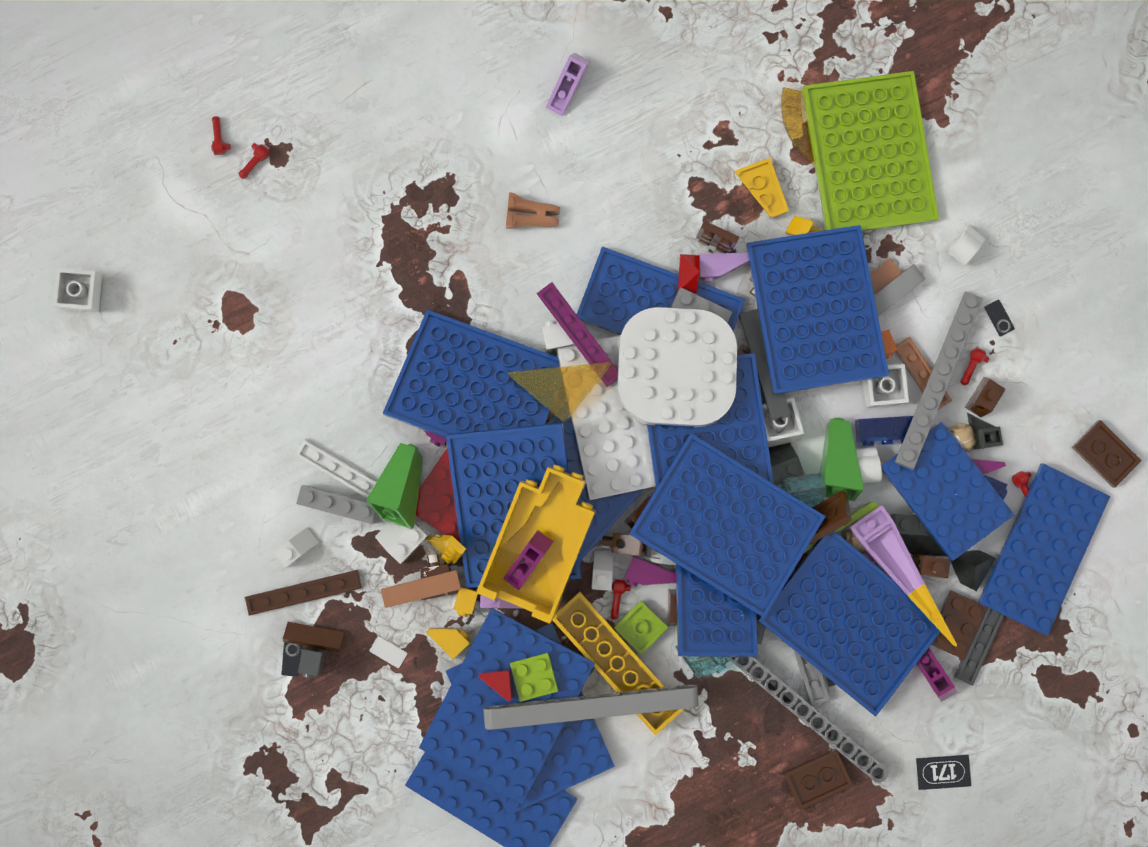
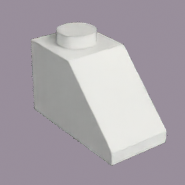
M306 528L288 540L274 554L285 568H288L320 542L309 528Z
M594 550L592 589L611 591L614 555L611 551Z

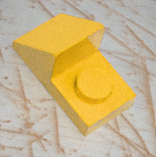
M794 216L785 233L793 236L824 230L814 226V221Z

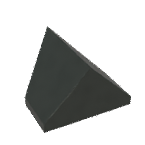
M967 413L969 425L973 428L976 437V444L973 446V450L1003 445L1000 426L996 427Z
M980 550L966 551L950 562L959 582L977 592L996 558Z

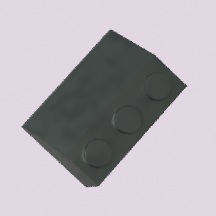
M791 443L769 447L774 485H779L805 475L798 455Z
M891 514V518L909 554L947 556L916 515Z

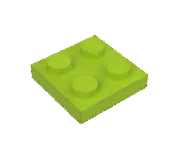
M640 600L614 626V629L642 655L668 627Z
M548 652L510 663L520 702L559 691Z

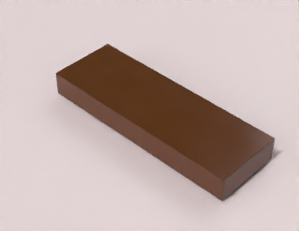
M287 622L283 642L340 652L345 632Z

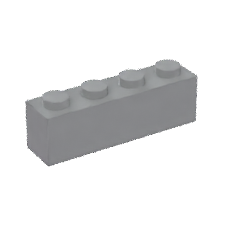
M301 485L296 502L298 505L369 524H374L377 515L366 501L306 485Z

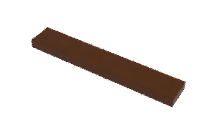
M353 570L246 596L245 601L250 616L361 589L362 584L359 571Z

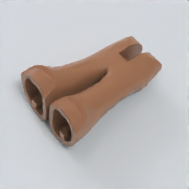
M509 192L506 229L526 226L557 227L559 226V219L545 215H559L560 207L527 200L515 193ZM514 212L532 213L535 215H525Z

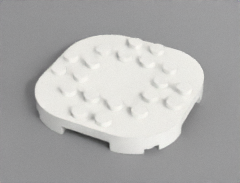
M657 307L645 309L634 315L627 322L619 341L617 392L621 405L635 420L653 426L658 424L700 428L717 422L730 409L736 394L737 342L731 327L724 319L705 310Z

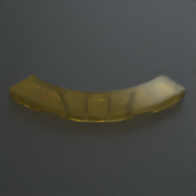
M783 87L781 112L788 137L798 152L815 166L809 130L802 118V91Z

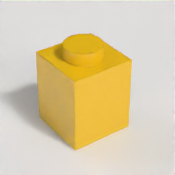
M461 586L453 610L457 611L458 615L468 617V614H473L478 598L477 590Z

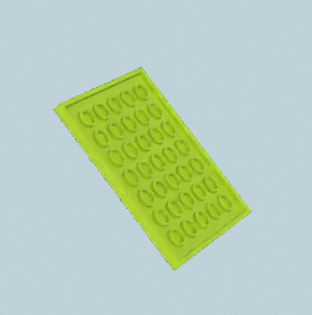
M914 71L812 84L802 87L825 230L861 225L862 231L939 220Z

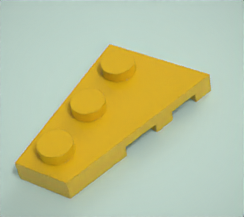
M771 158L734 171L770 218L789 212Z
M430 534L425 539L442 554L441 558L448 564L454 565L466 550L451 535H443L441 537L440 535L434 536Z

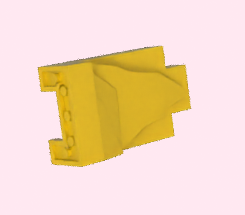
M555 464L553 467H547L540 487L537 486V482L529 479L519 483L476 592L489 599L495 600L498 597L533 612L532 617L549 624L556 615L563 592L596 513V510L592 509L593 506L586 502L578 503L586 484V480H583V475L572 472V474L564 472L565 468ZM539 530L554 542L523 586L518 590L503 578L530 539Z

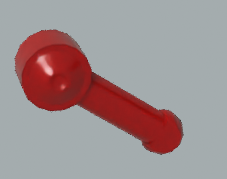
M214 116L212 117L214 141H212L211 150L214 155H224L227 150L231 149V144L225 143L222 140L220 117Z
M252 144L254 157L238 173L240 178H247L248 174L260 161L268 158L270 150L263 144Z
M978 347L971 351V361L960 380L962 385H968L977 364L981 362L988 363L990 358L986 356V351Z
M1020 471L1012 476V481L1016 487L1021 489L1024 497H1026L1029 491L1027 484L1032 475L1030 472Z
M615 579L611 587L614 596L610 618L613 620L618 619L621 595L631 590V586L625 580Z

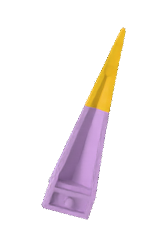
M882 505L850 526V530L860 542V545L950 643L957 647V643L931 597L894 521Z

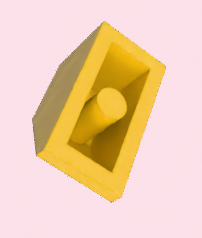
M430 627L426 631L452 659L471 642L469 640L470 635L464 629Z

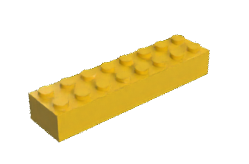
M581 591L577 592L557 610L553 619L555 624L586 658L595 662L594 667L616 692L665 687ZM684 709L637 714V716L656 736Z

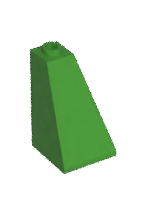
M843 418L830 419L826 427L817 495L831 497L843 490L847 494L848 500L855 501L863 491L864 486L851 424L849 421H844Z
M400 443L366 501L382 520L413 529L423 457L415 445Z

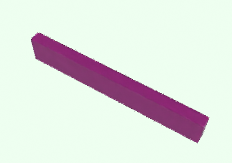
M553 282L536 293L606 387L618 380V369Z

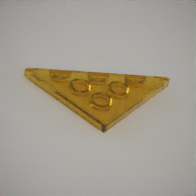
M604 362L509 372L508 375L560 420L566 422L612 366V363Z

